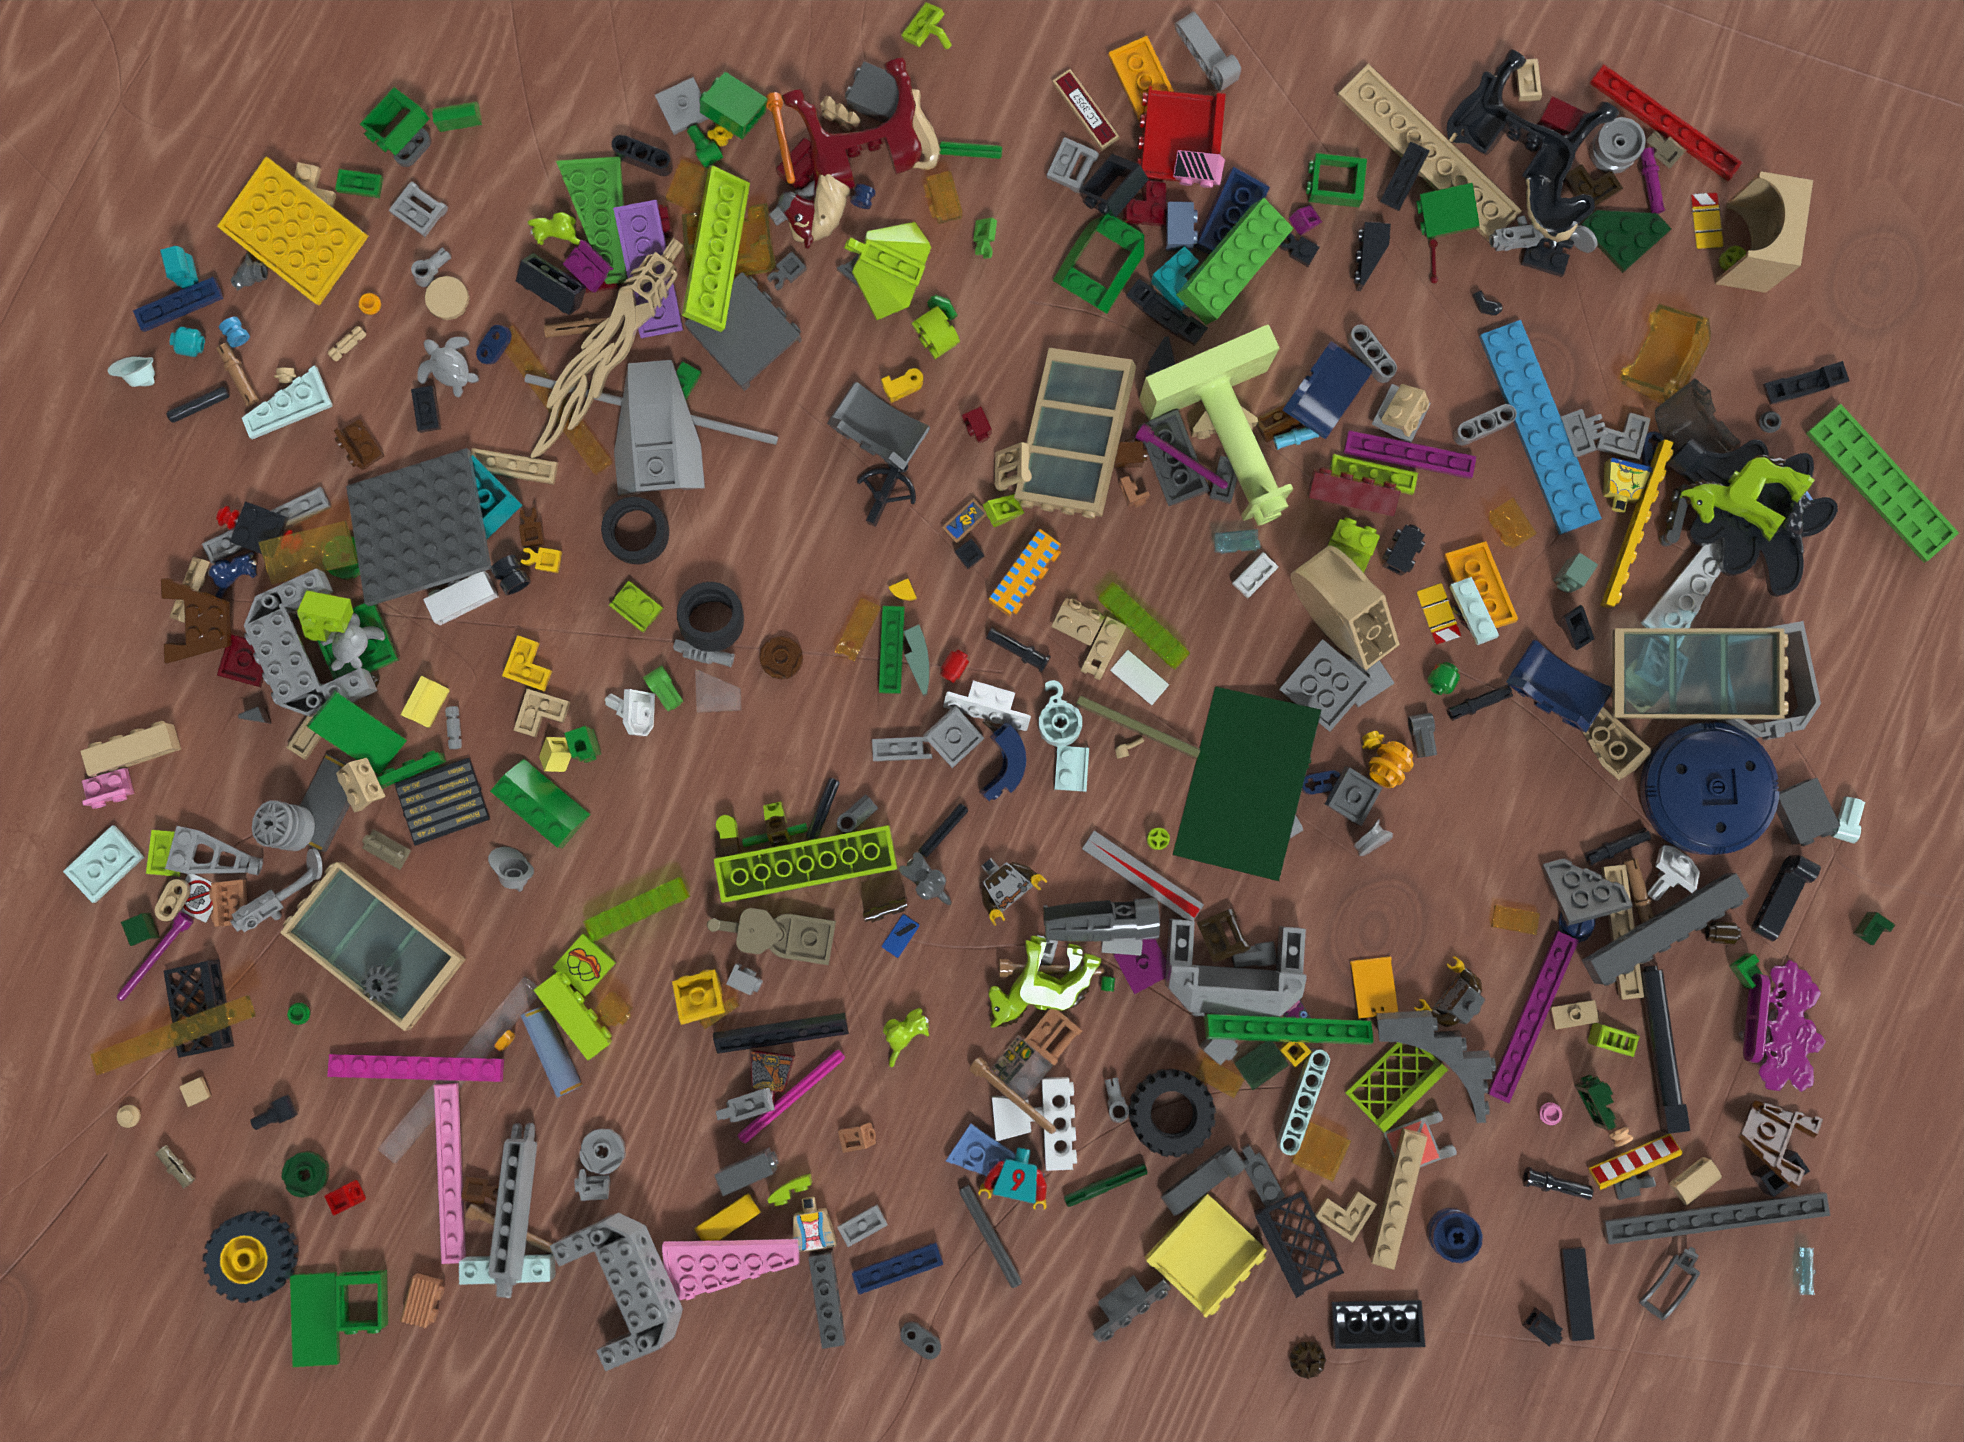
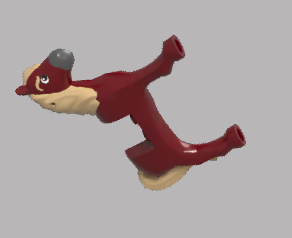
M903 57L890 60L884 64L886 72L895 79L898 90V104L894 114L885 123L876 128L850 133H828L819 123L815 105L804 100V94L801 89L787 92L781 96L785 106L793 108L802 117L812 144L810 157L815 181L813 200L803 198L792 191H785L781 194L778 201L780 210L789 220L793 239L804 243L806 249H809L812 242L831 235L832 231L839 225L850 189L855 187L848 157L849 159L861 155V151L867 149L869 152L881 149V145L885 141L895 174L903 173L912 168L930 170L936 166L940 155L939 143L932 125L921 110L920 91L911 87V78L906 71V62ZM922 154H923V155H924V160H923V161H919V160L921 159Z

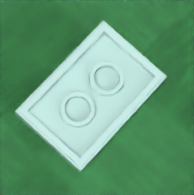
M112 825L63 872L92 903H96L135 867L144 856L116 826Z

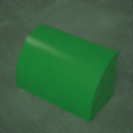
M476 101L435 108L432 112L433 123L440 132L482 125L480 108Z

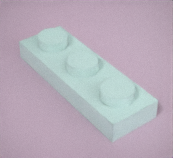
M1472 577L1451 584L1450 589L1476 644L1480 645L1498 638L1499 634Z

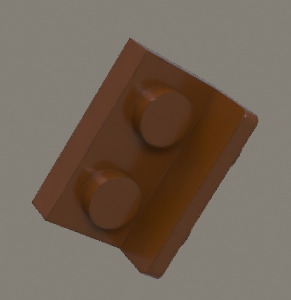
M360 419L343 430L338 428L334 430L337 435L335 441L341 449H346L348 452L346 458L353 467L357 466L364 470L384 457V454Z

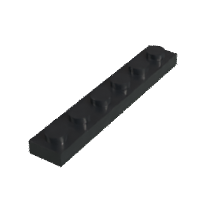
M839 1013L713 1032V1041L716 1052L719 1054L849 1034L846 1014Z

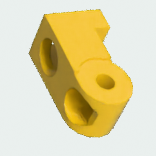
M915 368L909 369L905 375L892 381L889 376L881 379V384L890 403L921 389L923 386V374L920 370Z

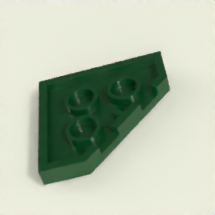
M1596 210L1581 224L1594 233L1597 239V247L1622 273L1672 230L1657 213Z

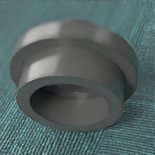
M1767 411L1759 418V427L1766 433H1773L1781 426V417L1776 412ZM1767 419L1771 420L1772 426L1767 424Z

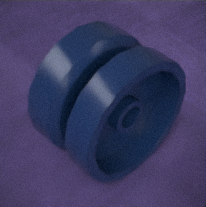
M1446 1208L1438 1211L1431 1217L1427 1225L1426 1236L1429 1245L1437 1254L1452 1263L1470 1261L1481 1249L1483 1234L1479 1224L1471 1216L1458 1209Z

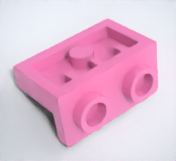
M127 768L82 781L87 799L83 800L82 803L84 806H92V809L106 806L105 802L108 801L121 802L127 800L128 795L134 794Z

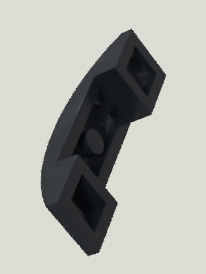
M1138 279L1126 295L1148 317L1167 331L1194 346L1208 330L1207 326L1193 316L1188 317L1157 295L1155 289Z
M1841 361L1786 379L1781 378L1763 384L1769 405L1818 393L1845 384L1850 380L1844 363Z

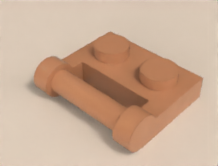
M1049 1009L1026 1036L1024 1041L1053 1065H1056L1059 1061L1058 1057L1076 1035L1079 1036L1083 1031L1060 1011ZM1066 1025L1070 1030L1050 1053L1046 1048Z

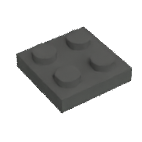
M1345 766L1324 805L1353 823L1362 826L1382 787L1352 768Z

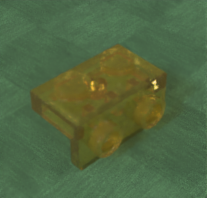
M1514 497L1489 512L1491 516L1488 518L1494 529L1499 528L1502 533L1500 538L1506 547L1510 546L1514 549L1538 534Z

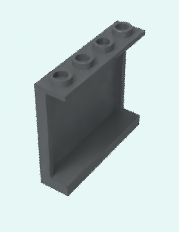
M742 272L733 280L726 325L722 332L691 319H688L684 324L687 330L740 388L745 391L750 387L749 382L794 342L798 341L800 343L802 340L800 336L801 330L794 322L790 324L785 319L787 315L779 306L775 308L771 304L773 301L765 291L761 293L757 289V282L750 275L746 277Z

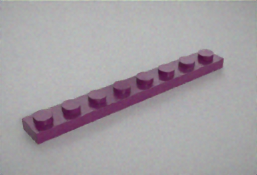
M1559 931L1555 932L1487 1094L1510 1103L1579 940Z

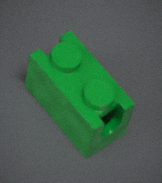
M583 726L564 733L573 759L589 763L597 760L596 756L601 755L594 729Z

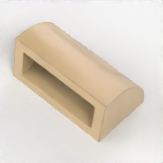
M1702 1157L1668 1184L1683 1204L1687 1206L1720 1180L1722 1176L1711 1159Z

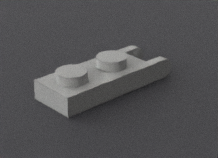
M924 737L872 739L873 762L932 759V754H923V742H928Z

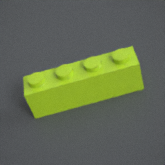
M557 971L536 987L534 992L589 1061L612 1042L610 1037L612 1035L605 1026L601 1027L596 1021L598 1019L596 1013L591 1008L589 1010L583 1004L585 1000L578 991L574 992L569 986L571 984L569 978L564 973L560 974Z

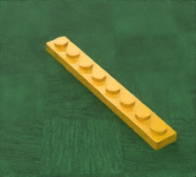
M1663 440L1657 445L1650 465L1652 471L1635 506L1600 606L1606 608L1615 607L1622 598L1620 591L1622 585L1626 584L1630 573L1627 572L1629 565L1636 558L1637 552L1635 548L1637 543L1639 544L1643 539L1644 531L1642 529L1644 523H1647L1650 519V506L1658 497L1659 491L1657 487L1659 482H1662L1665 477V464L1670 461L1673 455V449H1671L1673 442Z

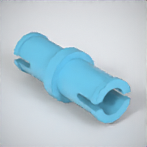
M1304 427L1298 430L1293 428L1291 432L1273 436L1278 450L1293 444L1296 446L1301 445V442L1318 438L1319 435L1308 427Z

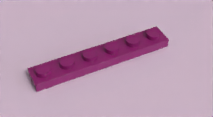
M1354 431L1347 432L1343 452L1345 454L1467 479L1473 477L1477 457Z

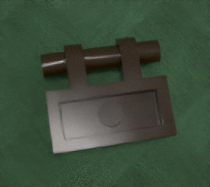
M906 897L863 911L865 922L872 921L873 923L884 919L885 915L891 913L895 915L905 911V908L908 907Z

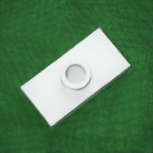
M1263 552L1232 584L1248 599L1277 570L1278 566Z

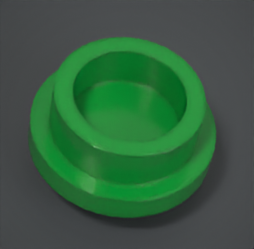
M304 1003L291 1005L287 1012L289 1021L295 1025L305 1024L311 1015L309 1007Z

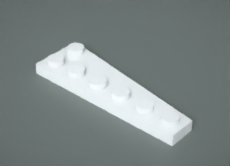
M1720 538L1710 545L1702 546L1641 621L1643 626L1646 628H1690V624L1699 612L1703 600L1709 594L1714 580L1721 572L1722 545ZM1657 636L1669 646V636ZM1676 636V649L1679 648L1685 636Z

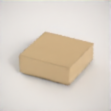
M203 1077L180 1086L188 1107L211 1097Z

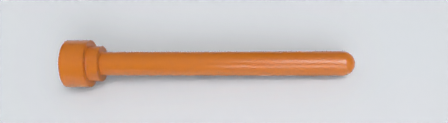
M773 92L766 96L768 99L766 107L773 114L786 180L789 184L795 182V176L780 111L783 106L781 94Z

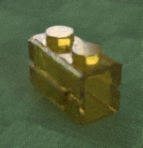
M951 171L928 176L926 178L927 185H923L926 198H931L932 205H929L932 218H936L938 224L962 218V208Z

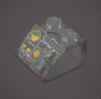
M1018 1035L990 1070L1025 1100L1053 1067V1064Z

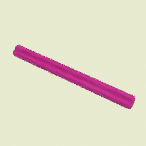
M836 1050L773 1104L775 1110L757 1117L738 1134L741 1142L747 1143L845 1059L844 1054L840 1050Z

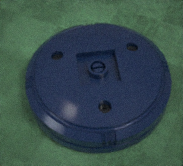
M1705 722L1704 724L1697 723L1677 729L1655 745L1642 769L1640 795L1643 809L1649 822L1663 839L1689 853L1719 855L1736 852L1749 846L1766 831L1777 810L1779 791H1777L1779 787L1777 784L1779 782H1776L1778 775L1772 759L1754 737L1732 725Z

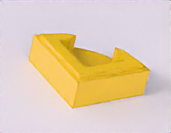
M909 579L888 587L891 593L899 599L906 601L917 599Z

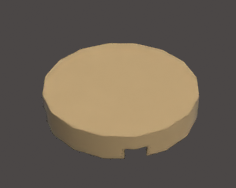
M449 276L439 277L432 281L425 293V302L430 312L444 320L456 319L465 312V308L470 300L468 290L464 284L458 279Z

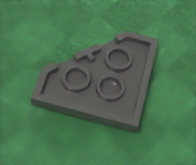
M1564 858L1542 865L1544 875L1568 926L1631 909L1632 902L1624 886L1617 882L1612 883L1601 878L1602 875L1586 868L1583 870L1572 865L1571 861Z

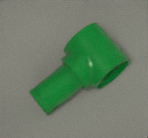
M693 125L687 130V134L696 146L695 154L705 169L723 158L716 143L706 139L697 125Z

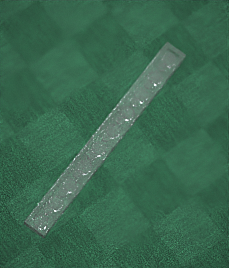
M523 977L455 1058H486L494 1049V1045L507 1030L511 1029L538 997L534 992L537 986L527 977ZM436 1080L378 1150L394 1164L397 1163L435 1118L434 1085L437 1083H458L460 1089L466 1081Z

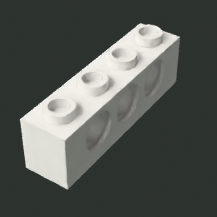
M1069 1077L1042 1078L1043 1117L1052 1124L1059 1117L1066 1121L1065 1126L1062 1129L1056 1128L1054 1134H1049L1044 1129L1046 1171L1073 1170V1164L1077 1163L1076 1150H1072V1141H1076L1075 1127H1071V1118H1075V1107L1070 1105V1096H1074V1084L1069 1082ZM1062 1095L1065 1098L1064 1104L1062 1106L1053 1105L1052 1099L1054 1096ZM1059 1140H1063L1067 1144L1066 1149L1063 1151L1054 1149V1144Z

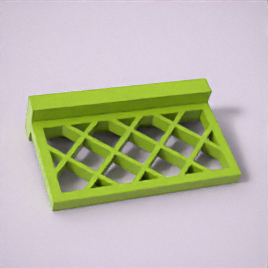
M1397 1042L1345 1094L1385 1133L1448 1071L1431 1053L1420 1049L1424 1054H1418V1047L1415 1046V1054H1402L1403 1043ZM1399 1048V1053H1393ZM1389 1056H1399V1069H1386V1059ZM1402 1056L1415 1057V1070L1402 1069ZM1418 1057H1428L1434 1065L1428 1070H1418ZM1383 1063V1069H1377ZM1374 1071L1383 1072L1384 1085H1371L1370 1075ZM1386 1072H1399L1400 1085H1387ZM1402 1072L1415 1073V1083L1412 1086L1403 1085ZM1418 1073H1424L1420 1078L1418 1077ZM1368 1078V1084H1362ZM1358 1087H1368V1100H1358L1352 1092ZM1371 1087L1384 1088V1101L1371 1100ZM1387 1088H1400V1098L1397 1101H1387ZM1403 1088H1409V1089L1403 1094ZM1362 1103H1368V1109ZM1371 1103H1384V1113L1378 1119L1371 1113ZM1387 1104H1393L1390 1108L1387 1109Z

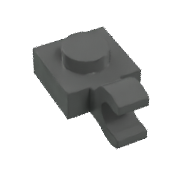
M1634 1175L1613 1184L1616 1198L1621 1200L1641 1195L1639 1188L1654 1187L1656 1183L1651 1175L1638 1178Z

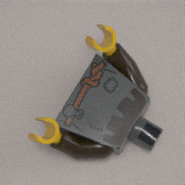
M1455 956L1453 958L1457 960V964L1452 967L1447 963V966L1453 972L1460 973V976L1458 975L1434 1005L1433 1010L1423 999L1418 1000L1424 1006L1423 1008L1418 1009L1414 1007L1416 1011L1431 1010L1432 1016L1437 1017V1023L1444 1027H1450L1458 1023H1469L1473 1016L1480 1012L1481 1006L1485 1002V998L1481 995V980L1468 968H1464V963Z

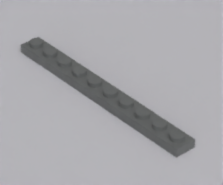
M1818 1192L1603 1220L1606 1243L1610 1245L1830 1216L1827 1193Z

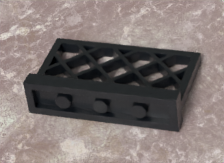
M219 959L163 970L178 1058L234 1047ZM195 968H200L201 978L198 982L191 977ZM172 973H178L184 977L179 986L173 983ZM187 981L195 986L190 995L182 990ZM199 989L205 995V1000L202 1004L194 998ZM179 994L187 999L182 1008L177 1005L176 1001ZM191 1002L199 1008L194 1017L186 1012ZM203 1011L208 1014L209 1018L206 1026L198 1021ZM183 1016L191 1021L186 1030L180 1025V1020ZM194 1025L203 1030L198 1039L190 1034ZM206 1034L212 1037V1047L202 1043ZM186 1038L195 1043L188 1052H185L184 1048Z
M1303 1190L1266 1208L1254 1211L1255 1218L1296 1298L1304 1295V1292L1344 1273ZM1300 1197L1305 1204L1302 1213L1290 1209L1292 1201ZM1275 1209L1285 1211L1282 1223L1272 1220L1269 1212ZM1306 1210H1308L1310 1216L1305 1215ZM1288 1213L1300 1216L1297 1228L1285 1224ZM1304 1218L1314 1222L1315 1226L1312 1234L1300 1230ZM1275 1225L1281 1226L1279 1232ZM1283 1228L1296 1232L1292 1243L1282 1240ZM1317 1230L1320 1236L1315 1235ZM1299 1233L1311 1237L1307 1249L1295 1245ZM1314 1238L1324 1242L1323 1254L1310 1250ZM1285 1245L1291 1247L1289 1252ZM1294 1248L1306 1252L1302 1264L1292 1260L1291 1255ZM1327 1250L1331 1257L1326 1256ZM1309 1254L1321 1257L1318 1269L1306 1265ZM1324 1259L1334 1262L1337 1270L1331 1273L1321 1271ZM1304 1269L1316 1273L1314 1281L1306 1285L1302 1279Z

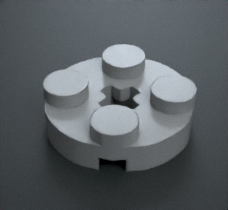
M610 1128L594 1130L583 1140L580 1149L581 1162L591 1172L600 1174L611 1173L621 1165L626 1156L625 1143L622 1137ZM600 1145L608 1148L606 1152L607 1157L597 1154L600 1150Z

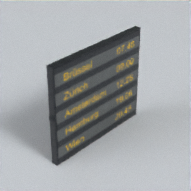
M470 758L394 784L414 846L491 820L481 792L482 788L479 786Z

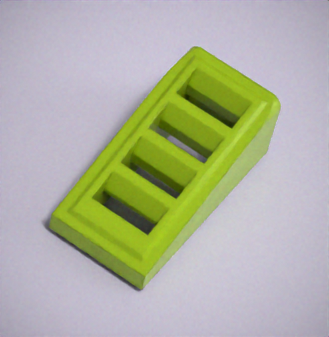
M1593 1023L1588 1043L1634 1057L1640 1036L1599 1023ZM1610 1032H1611L1610 1039H1609V1042H1608V1045H1607L1608 1037H1609V1034H1610ZM1620 1035L1617 1047H1615L1618 1036ZM1629 1037L1626 1050H1624L1626 1038Z

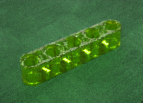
M1111 582L1097 597L1103 606L1172 669L1176 670L1190 655V652L1114 582Z
M681 876L583 921V924L591 942H594L684 901L691 896Z

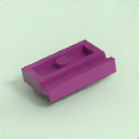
M584 240L580 241V245L574 248L563 263L572 274L594 293L608 277L609 271L614 269Z

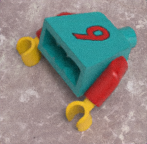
M1017 1147L1015 1160L1005 1158L1004 1161L998 1162L988 1172L978 1192V1195L982 1191L988 1192L987 1199H990L993 1193V1195L1033 1203V1209H1036L1037 1204H1043V1210L1047 1208V1184L1043 1173L1037 1169V1165L1028 1163L1031 1150Z

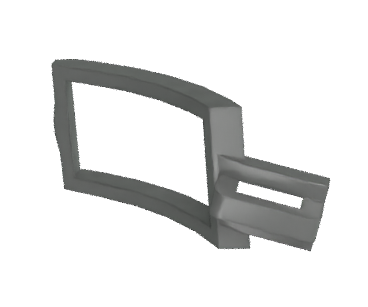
M1691 1246L1689 1249L1685 1248L1680 1256L1675 1255L1658 1280L1639 1300L1642 1306L1662 1321L1681 1303L1701 1273L1693 1267L1699 1255L1695 1253L1696 1249ZM1677 1264L1692 1277L1675 1301L1662 1313L1647 1300L1663 1283L1674 1265Z

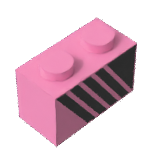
M1178 150L1173 177L1180 181L1179 184L1192 186V183H1200V186L1205 188H1213V185L1220 186L1225 159L1220 154Z

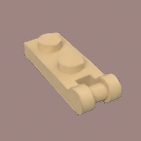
M1107 616L1081 672H1088L1094 675V678L1101 680L1127 627L1126 625ZM1093 659L1101 663L1099 668L1091 664Z

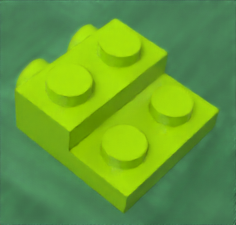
M1339 519L1327 546L1339 549L1364 573L1380 535L1376 534L1377 530L1372 527L1364 526L1363 529L1356 526L1357 522L1353 519Z

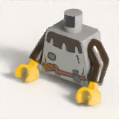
M992 858L986 861L981 867L989 877L983 881L984 885L981 888L983 906L988 912L993 925L996 926L995 918L1001 917L1003 921L1005 920L1002 912L1033 886L1037 890H1041L1038 887V882L1043 880L1047 883V880L1029 866L1017 862L1009 864L1006 862L999 868Z

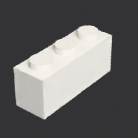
M483 571L470 575L462 581L459 579L452 581L448 584L447 588L434 590L428 594L429 597L423 600L434 623L442 625L498 598L499 595L488 573Z

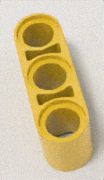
M747 1193L699 1224L694 1230L701 1241H718L758 1215L760 1210L750 1194Z

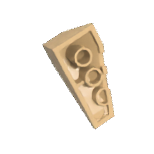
M1602 707L1586 733L1583 732L1602 767L1618 781L1635 771L1651 754V749L1620 721L1612 718V714L1604 707Z

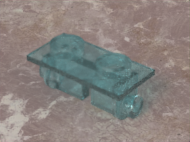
M1258 529L1215 533V552L1221 553V555L1237 552V550L1256 551V549H1260Z

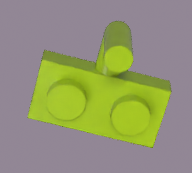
M927 2L901 35L904 41L917 47L923 44L930 33L938 37L944 49H949L952 45L944 30L936 26L944 16V12L941 8Z

